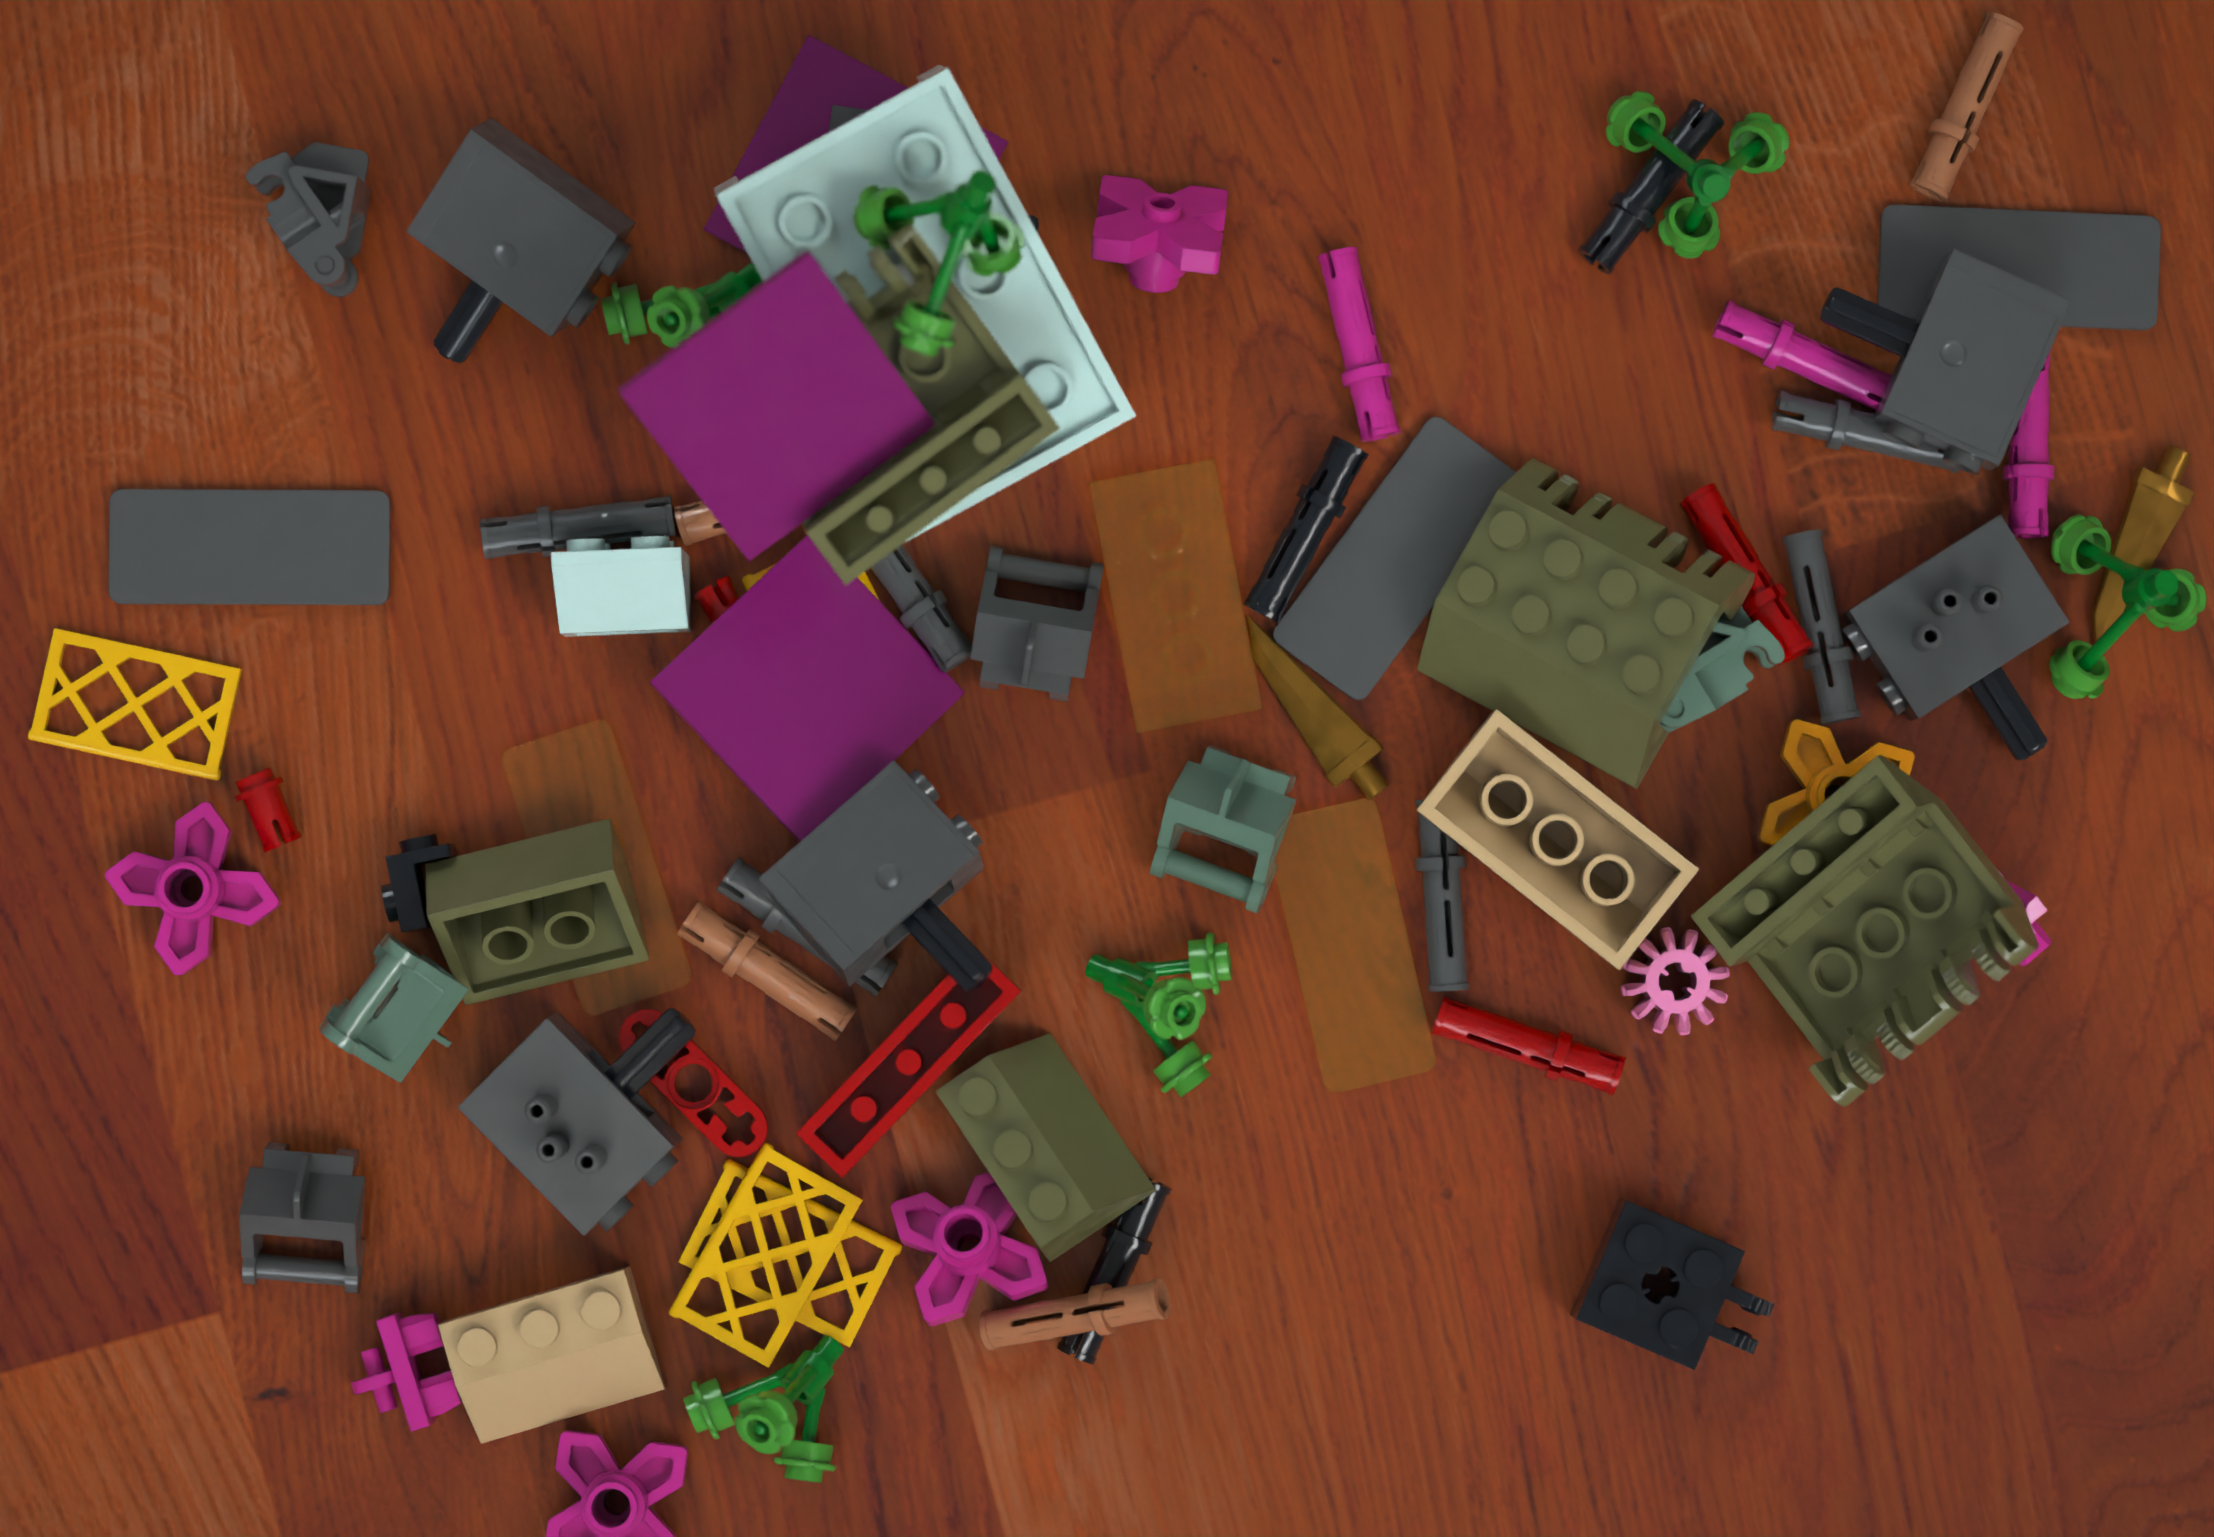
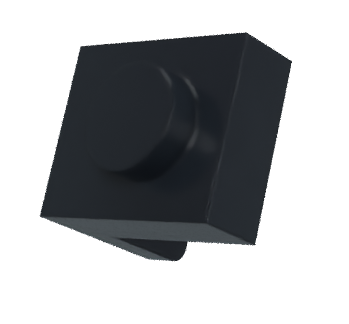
M437 834L400 841L401 854L386 857L391 883L381 886L383 903L389 922L399 921L401 932H413L432 928L427 917L426 888L421 865L457 856L455 844L439 845Z

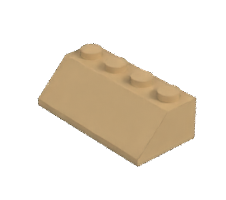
M1497 709L1490 713L1416 810L1617 970L1624 966L1699 870L1684 856Z

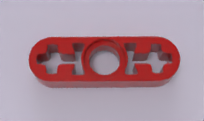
M644 1009L636 1011L627 1017L619 1032V1044L622 1052L624 1053L639 1038L633 1030L637 1023L641 1022L649 1027L664 1012L656 1009ZM691 1039L685 1045L689 1053L678 1058L670 1065L664 1079L656 1074L650 1082L724 1154L732 1157H744L756 1152L766 1141L769 1132V1123L765 1112ZM689 1064H699L705 1067L711 1074L713 1081L709 1095L698 1102L684 1099L676 1088L677 1074L683 1067ZM724 1087L735 1096L733 1100L726 1102L724 1105L737 1117L749 1112L755 1119L750 1130L756 1137L750 1144H747L742 1139L732 1144L726 1141L723 1135L728 1131L729 1126L717 1113H714L709 1124L699 1115L700 1111L711 1107L717 1102Z

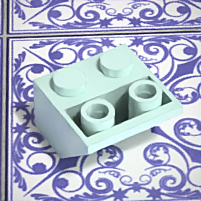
M670 537L631 538V549L611 550L610 544L605 543V539H574L566 541L567 552H551V566L561 635L577 637L693 632L690 556L681 547H674V541H670Z

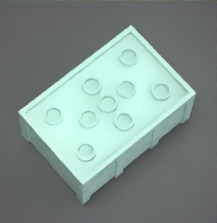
M937 65L917 76L918 84L740 181L734 176L713 188L716 197L763 282L803 252L809 250L844 300L848 302L849 299L833 279L844 270L849 275L855 276L866 291L865 297L867 299L888 284L887 281L879 277L870 264L871 259L867 253L874 248L870 246L867 239L860 236L854 225V209L859 203L861 192L866 187L877 185L879 189L884 187L898 188L907 195L911 203L938 197L948 191L954 192L958 185L967 183L975 171L987 172L995 179L996 187L990 196L992 199L990 213L1005 216L1011 223L1018 225L1023 231L1025 246L1020 249L1022 259L1015 269L1006 274L998 272L993 273L992 276L984 277L972 272L967 266L968 259L961 254L951 280L1035 392L1060 429L909 540L1136 416L951 72L947 67ZM934 213L914 218L913 227L938 261L942 263L950 241V234L942 227L940 215ZM893 246L888 250H883L894 266L903 261Z

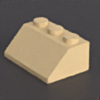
M630 1266L455 1317L438 1325L457 1391L481 1444L666 1389Z

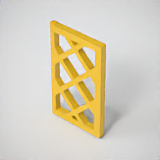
M54 628L33 724L28 732V739L218 781L221 777L220 767L242 669ZM66 644L95 650L103 664L72 683L61 666ZM130 658L160 664L168 678L137 697L118 666ZM109 672L128 701V704L97 723L78 691ZM196 672L225 678L221 700L204 711L201 710L183 680ZM57 681H59L63 689L55 694ZM172 687H175L193 715V718L162 737L143 706ZM67 698H70L88 727L87 730L76 737L46 731L51 709ZM135 712L154 743L142 751L111 745L103 731ZM217 715L215 727L213 729L208 720ZM200 726L211 743L206 765L176 759L169 745Z
M764 1142L668 1312L669 1315L673 1318H681L769 1368L863 1199L774 1150L771 1144ZM770 1162L787 1172L793 1194L757 1204L752 1188L766 1163ZM799 1179L814 1188L802 1191ZM827 1194L843 1203L845 1207L831 1232L815 1237L805 1200ZM796 1203L805 1240L769 1250L759 1213ZM750 1216L760 1252L723 1262L720 1245L734 1220ZM808 1249L812 1266L796 1292L782 1295L772 1259ZM763 1262L772 1298L736 1308L727 1271ZM717 1274L727 1311L705 1317L689 1308L687 1304L701 1279ZM775 1307L779 1324L766 1348L762 1349L745 1339L739 1317ZM730 1320L732 1331L718 1323Z
M731 1159L725 1161L723 1165L724 1171L679 1259V1263L693 1269L699 1258L696 1255L705 1237L711 1235L718 1222L712 1223L719 1209L723 1215L729 1205L726 1195L735 1177L743 1180L749 1168ZM760 1174L754 1185L764 1190L767 1201L793 1194L792 1189ZM812 1199L805 1200L808 1213L824 1220L827 1231L830 1233L840 1213ZM796 1203L759 1213L760 1218L772 1214L782 1246L792 1242L781 1211L796 1206ZM750 1216L734 1220L728 1231L737 1259L745 1257L746 1254L736 1226L751 1221ZM852 1220L834 1251L844 1280L812 1290L796 1321L823 1335L830 1336L850 1348L895 1256L899 1255L902 1251V1244ZM856 1236L884 1251L874 1270L853 1277L841 1241ZM808 1249L772 1259L773 1263L787 1259L797 1290L804 1278L796 1256L809 1252ZM763 1262L727 1271L731 1289L757 1302L772 1298L770 1292L756 1286L751 1272L764 1267ZM717 1274L709 1276V1278L719 1282ZM868 1282L860 1297L856 1286ZM847 1289L854 1311L845 1329H842L816 1316L811 1301Z

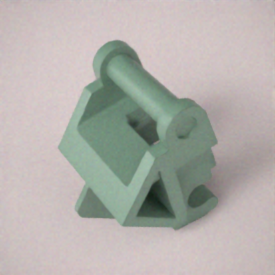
M1742 606L1732 622L1721 615L1661 720L1660 725L1669 733L1715 711L1746 692L1748 688L1745 684L1750 682L1754 676L1743 662L1745 651L1751 652L1757 657L1760 667L1769 669L1781 663L1785 658L1781 644L1759 620L1752 623Z
M1213 745L1207 747L1201 764L1188 760L1167 797L1157 841L1158 847L1151 864L1150 875L1163 879L1166 874L1245 902V910L1258 914L1277 871L1278 865L1275 859L1297 801L1287 796L1288 792H1291L1294 787L1296 776L1279 769L1273 771L1250 763L1247 760L1231 756L1229 751ZM1184 832L1198 836L1202 834L1243 849L1248 854L1257 857L1253 878L1177 851L1176 849Z
M387 932L372 952L376 956L374 963L377 966L351 1001L345 998L340 1006L334 1003L319 1025V1030L327 1039L344 1051L354 1054L362 1061L401 1083L433 1039L448 1048L452 1044L439 1030L469 989L426 954L418 955Z

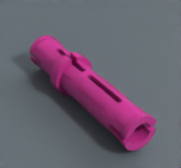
M1346 247L1330 251L1331 256H1329V253H1323L1317 258L1325 281L1337 338L1342 352L1345 372L1340 376L1343 388L1349 387L1361 442H1371L1388 438V434L1390 436L1398 435L1401 433L1394 412L1387 380L1392 377L1390 363H1383L1361 272L1358 248Z
M1729 299L1723 309L1724 313L1721 312L1713 329L1712 337L1726 341L1763 358L1762 365L1774 370L1778 365L1871 409L1877 410L1892 375L1794 331L1795 324L1786 319H1782L1780 323H1777L1736 304L1733 300Z
M2051 350L2010 440L2009 465L2003 466V480L2009 481L2008 527L2017 538L2049 537V481L2054 480L2055 466L2049 465L2048 451Z

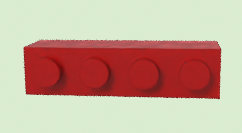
M983 953L982 955L992 964L993 971L982 985L967 992L962 990L947 975L796 1133L841 1178L866 1155L1022 991Z

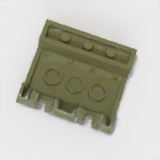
M908 223L888 238L890 244L903 260L900 264L894 266L880 245L867 253L871 259L870 264L882 280L888 282L886 286L868 299L865 297L866 291L855 276L849 275L846 270L833 278L849 299L847 304L936 424L802 523L806 533L845 585L1060 429L1059 425L952 280L940 310L950 314L957 320L951 334V338L956 340L955 345L951 348H945L940 345L937 355L929 356L913 351L899 343L902 332L893 326V320L896 317H901L907 301L927 303L941 263L911 223Z
M1532 458L1498 489L1435 599L1417 670L1491 711L1499 710L1520 727L1638 789L1669 734L1660 725L1661 720L1721 615L1731 622L1734 620L1753 585L1755 573L1732 561H1727L1721 567L1723 556L1711 550H1707L1684 573H1681L1675 567L1682 561L1686 553L1688 538L1677 532H1673L1667 537V527L1621 503L1616 504L1612 508V498L1599 492L1593 498L1591 497L1574 515L1565 512L1576 497L1578 481L1565 474L1558 480V470Z
M1882 755L1875 757L1691 915V918L1729 967L1748 961L1824 1059L1814 1063L1808 1069L1828 1095L1843 1107H1847L1868 1089L1867 1082L1875 1084L1886 1074L1876 1043L1877 1038L1880 1037V1041L1889 1053H1892L1899 1060H1904L1915 1050L1913 1043L1922 1045L1963 1010L1961 1002L1969 1006L1979 998L1981 994L1977 988L1978 983L1970 963L1972 959L1976 958L1979 967L1990 978L1999 981L2011 970L2008 963L2017 966L2039 947L2024 903L1943 800Z

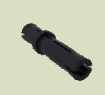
M1692 99L1688 104L1689 107L1666 138L1693 160H1696L1725 122L1711 108L1705 113L1703 111L1705 104L1699 100ZM1656 149L1623 193L1616 191L1610 199L1609 205L1611 210L1585 244L1580 246L1578 249L1579 254L1591 265L1596 261L1600 263L1597 267L1598 270L1610 275L1615 269L1614 266L1641 231L1648 233L1656 223L1653 215L1686 172Z
M1333 435L1324 453V457L1308 485L1302 484L1296 494L1300 500L1293 511L1294 513L1280 535L1263 567L1262 573L1243 605L1277 623L1280 622L1281 616L1314 557L1324 534L1329 529L1334 517L1341 518L1346 508L1342 505V502L1364 461L1368 458V453Z
M1148 1177L1157 1191L1146 1197L1145 1201L1143 1199L1115 1218L1113 1224L1108 1223L1105 1225L1101 1235L1107 1239L1082 1294L1088 1293L1091 1286L1108 1283L1112 1288L1127 1286L1140 1255H1148L1153 1243L1147 1239L1172 1188L1161 1182H1152L1153 1179ZM1096 1331L1063 1336L1057 1345V1349L1067 1355L1071 1353L1076 1354V1359L1094 1364L1105 1335L1101 1336Z

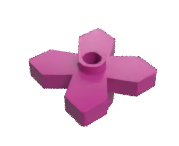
M1105 175L1101 181L1097 215L1100 217L1095 219L1091 258L1100 261L1123 263L1125 269L1129 272V282L1140 290L1154 293L1168 292L1175 289L1179 284V278L1186 271L1217 274L1220 265L1223 233L1221 231H1224L1228 191L1190 185L1173 194L1156 192L1141 179Z
M210 802L201 803L175 822L174 856L172 860L169 861L133 851L105 872L106 880L124 905L160 907L164 911L154 947L174 975H185L212 955L214 916L254 926L282 904L281 898L262 872L222 870L233 831L215 805ZM195 876L200 877L203 883V892L198 901L190 900L185 894L187 881Z
M989 1172L974 1177L963 1205L950 1208L927 1192L897 1200L891 1204L892 1214L902 1244L935 1256L915 1285V1291L927 1325L933 1327L965 1317L980 1279L1013 1301L1044 1292L1048 1289L1049 1284L1038 1249L1004 1236L1018 1215ZM970 1239L980 1241L972 1250L960 1251V1247L965 1241Z
M565 1430L559 1438L555 1469L581 1496V1500L548 1520L546 1537H677V1534L650 1506L684 1485L689 1453L688 1448L685 1445L651 1441L621 1469L601 1434ZM617 1489L627 1496L629 1506L625 1511L614 1512L608 1508L606 1495L609 1491Z

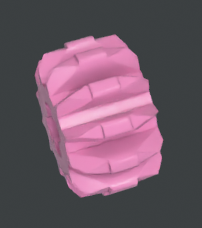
M1670 927L1661 928L1659 930V941L1662 951L1658 952L1654 945L1645 938L1639 945L1638 950L1648 959L1647 962L1643 964L1636 960L1628 959L1622 967L1627 972L1640 974V983H1626L1620 986L1621 995L1634 996L1642 993L1645 998L1631 1010L1630 1014L1633 1018L1641 1019L1653 1008L1657 1009L1652 1021L1653 1032L1663 1033L1667 1028L1670 1015L1673 1013L1675 1028L1678 1034L1688 1035L1691 1030L1689 1011H1692L1698 1021L1704 1025H1709L1714 1021V1018L1702 1002L1705 998L1720 1004H1725L1728 995L1726 993L1709 987L1710 980H1720L1729 977L1728 967L1707 969L1705 964L1718 953L1712 943L1704 946L1696 955L1693 953L1698 940V932L1695 930L1687 929L1682 936L1679 949H1676L1672 929ZM1674 962L1678 972L1689 973L1690 987H1681L1685 995L1676 1000L1672 991L1661 990L1659 986V976H1668L1669 973L1664 968Z

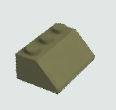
M610 818L425 864L427 917L452 976L469 989L462 998L465 1005L650 960L629 864Z
M1051 1033L990 1054L935 1091L1049 1262L1157 1191Z

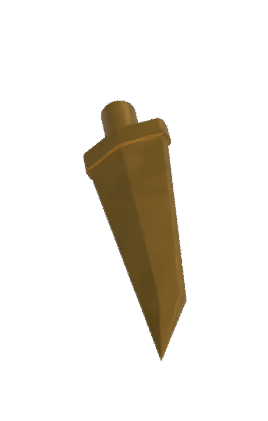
M2168 445L2156 473L2139 466L2133 479L2134 485L2111 552L2112 555L2144 570L2150 569L2186 507H2189L2195 494L2194 491L2179 484L2192 457L2190 453ZM2106 568L2092 610L2095 642L2116 621L2126 607L2122 599L2124 580L2119 574Z
M1247 614L1253 660L1327 774L1325 777L1334 788L1351 777L1368 800L1371 801L1389 786L1387 781L1370 762L1384 747L1375 736L1372 737Z

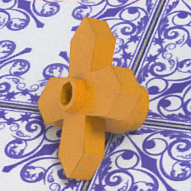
M1798 719L1791 721L1787 727L1780 757L1803 789L1766 805L1757 836L1758 841L1773 846L1825 801V790L1830 785L1842 787L1879 755L1884 756L1910 776L1915 758L1914 753L1878 742L1845 764L1830 728Z

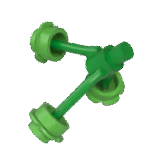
M1636 91L1631 96H1623L1617 99L1608 111V125L1605 129L1607 140L1615 147L1622 145L1625 149L1635 153L1646 151L1654 146L1687 173L1686 183L1690 191L1695 194V197L1682 198L1668 205L1663 212L1665 218L1658 224V234L1662 243L1666 246H1671L1676 255L1688 259L1698 258L1703 251L1713 250L1720 239L1719 219L1711 203L1720 201L1727 195L1731 185L1730 179L1738 170L1741 169L1747 173L1759 174L1779 169L1786 161L1785 151L1790 146L1789 135L1782 124L1772 121L1770 115L1763 112L1749 113L1745 116V121H1738L1731 130L1728 143L1731 158L1721 164L1711 159L1695 161L1662 135L1666 123L1665 115L1659 109V106L1654 104L1655 98L1653 95L1646 91Z
M975 171L968 182L958 185L954 192L948 191L938 197L911 203L907 195L898 188L884 187L879 189L877 185L866 187L859 196V203L856 205L853 214L854 225L860 236L867 239L873 248L880 245L883 250L890 249L892 245L888 241L889 237L908 223L914 226V218L934 213L940 215L942 227L950 234V241L927 303L907 301L901 317H896L893 320V326L902 332L899 343L913 351L936 356L940 345L945 348H951L956 343V340L951 338V334L957 320L940 309L961 254L968 259V268L975 274L984 277L992 276L993 273L998 272L1006 274L1015 269L1022 259L1020 249L1025 246L1023 231L1018 225L1011 223L1005 216L990 213L992 207L990 196L996 187V182L987 172Z
M749 263L737 274L728 272L715 283H710L696 289L665 286L653 295V299L640 301L637 284L618 288L617 283L614 282L611 284L613 295L600 298L608 334L622 333L623 342L630 344V337L648 334L644 315H647L651 331L661 337L664 345L674 348L707 324L709 318L711 320L763 283V280L754 264Z
M2077 514L2058 526L2052 537V559L2059 563V569L2067 574L2079 573L2081 575H2089L2096 572L2102 566L2119 574L2124 580L2122 599L2126 607L2123 613L2093 645L2075 640L2066 647L2058 648L2055 651V655L2050 657L2049 668L2053 685L2060 693L2072 699L2084 698L2086 695L2091 699H2095L2102 694L2104 690L2103 682L2110 674L2109 664L2103 655L2143 613L2146 614L2148 620L2156 627L2165 628L2167 626L2172 631L2180 632L2195 625L2197 614L2204 611L2207 602L2204 587L2201 584H2196L2193 574L2186 570L2170 569L2169 571H2163L2158 568L2144 570L2110 553V535L2103 529L2099 519L2092 515L2085 518L2083 515Z
M1206 933V938L1188 940L1189 959L1164 962L1138 961L1134 964L1123 958H1117L1112 961L1101 955L1094 954L1088 961L1085 970L1087 978L1103 984L1105 993L1120 999L1121 1004L1138 1020L1167 1060L1156 1067L1153 1072L1163 1084V1087L1160 1089L1162 1093H1167L1174 1088L1180 1098L1211 1076L1204 1065L1212 1059V1054L1209 1052L1204 1055L1194 1040L1178 1051L1170 1038L1174 1036L1180 1040L1185 1039L1198 1029L1200 1018L1206 1010V1000L1201 990L1213 989V994L1218 995L1221 992L1220 981L1232 980L1228 942L1216 943L1213 933ZM1191 973V980L1175 977L1156 983L1159 976Z
M825 1335L812 1351L804 1350L794 1364L789 1363L773 1374L725 1394L716 1377L701 1384H698L697 1380L693 1381L691 1387L694 1394L684 1397L683 1401L697 1434L710 1429L711 1436L717 1440L720 1439L719 1431L735 1425L740 1438L756 1451L774 1454L781 1449L780 1458L774 1457L773 1461L775 1464L786 1465L784 1478L822 1483L823 1472L835 1471L836 1465H831L834 1446L815 1443L819 1414L826 1393L824 1387L834 1375L832 1366L843 1354L844 1348L834 1338ZM779 1386L785 1389L782 1394L770 1391ZM795 1400L800 1401L806 1406L801 1441L793 1440L797 1425V1412L793 1406ZM739 1404L738 1411L740 1414L736 1416L734 1421L729 1407Z

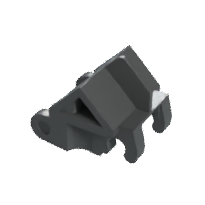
M314 142L294 157H291L284 151L255 164L246 173V179L264 196H269L277 188L284 187L282 196L266 205L267 210L271 214L266 220L280 238L289 254L314 282L319 284L331 296L346 297L355 291L359 282L358 271L351 262V259L361 253L372 193L365 184L369 157L362 150Z
M991 545L977 610L970 658L971 660L983 661L979 687L999 690L1000 684L1046 691L1049 692V699L1068 702L1071 678L1084 679L1104 564L1091 562L1090 568L1006 554L1003 553V546ZM1001 578L1086 593L1083 609L1075 611L996 597L998 580Z
M268 1142L264 1149L263 1167H249L239 1212L243 1284L257 1285L259 1279L344 1286L345 1293L359 1294L366 1239L361 1236L366 1176L355 1175V1169L359 1165L360 1151L358 1149L339 1148L336 1154L333 1155L290 1151V1145L287 1143ZM264 1234L341 1241L343 1243L344 1260L262 1253Z

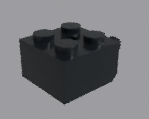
M1619 1197L1570 1315L1576 1320L1695 1370L1709 1336L1751 1354H1754L1759 1341L1754 1339L1752 1334L1736 1327L1728 1328L1716 1322L1725 1299L1739 1304L1741 1309L1757 1316L1765 1315L1767 1317L1770 1316L1774 1303L1731 1285L1745 1253L1744 1250ZM1662 1266L1667 1267L1671 1274L1666 1276V1278L1672 1282L1669 1293H1659L1655 1300H1648L1645 1294L1650 1292V1289L1646 1286H1641L1646 1272L1657 1275Z

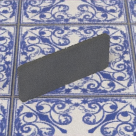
M1889 205L1882 211L1880 216L1877 304L1916 321L1944 256L1951 250L1956 249L2071 300L2072 302L2061 327L2146 331L2156 324L2158 317L2161 225L2155 217L2142 215Z
M1430 418L1278 623L1273 632L1274 641L1351 699L1362 700L1366 698L1432 609L1435 599L1496 492L1516 472L1443 418Z
M120 489L115 491L110 497L109 595L116 603L162 605H382L390 597L391 500L382 491Z

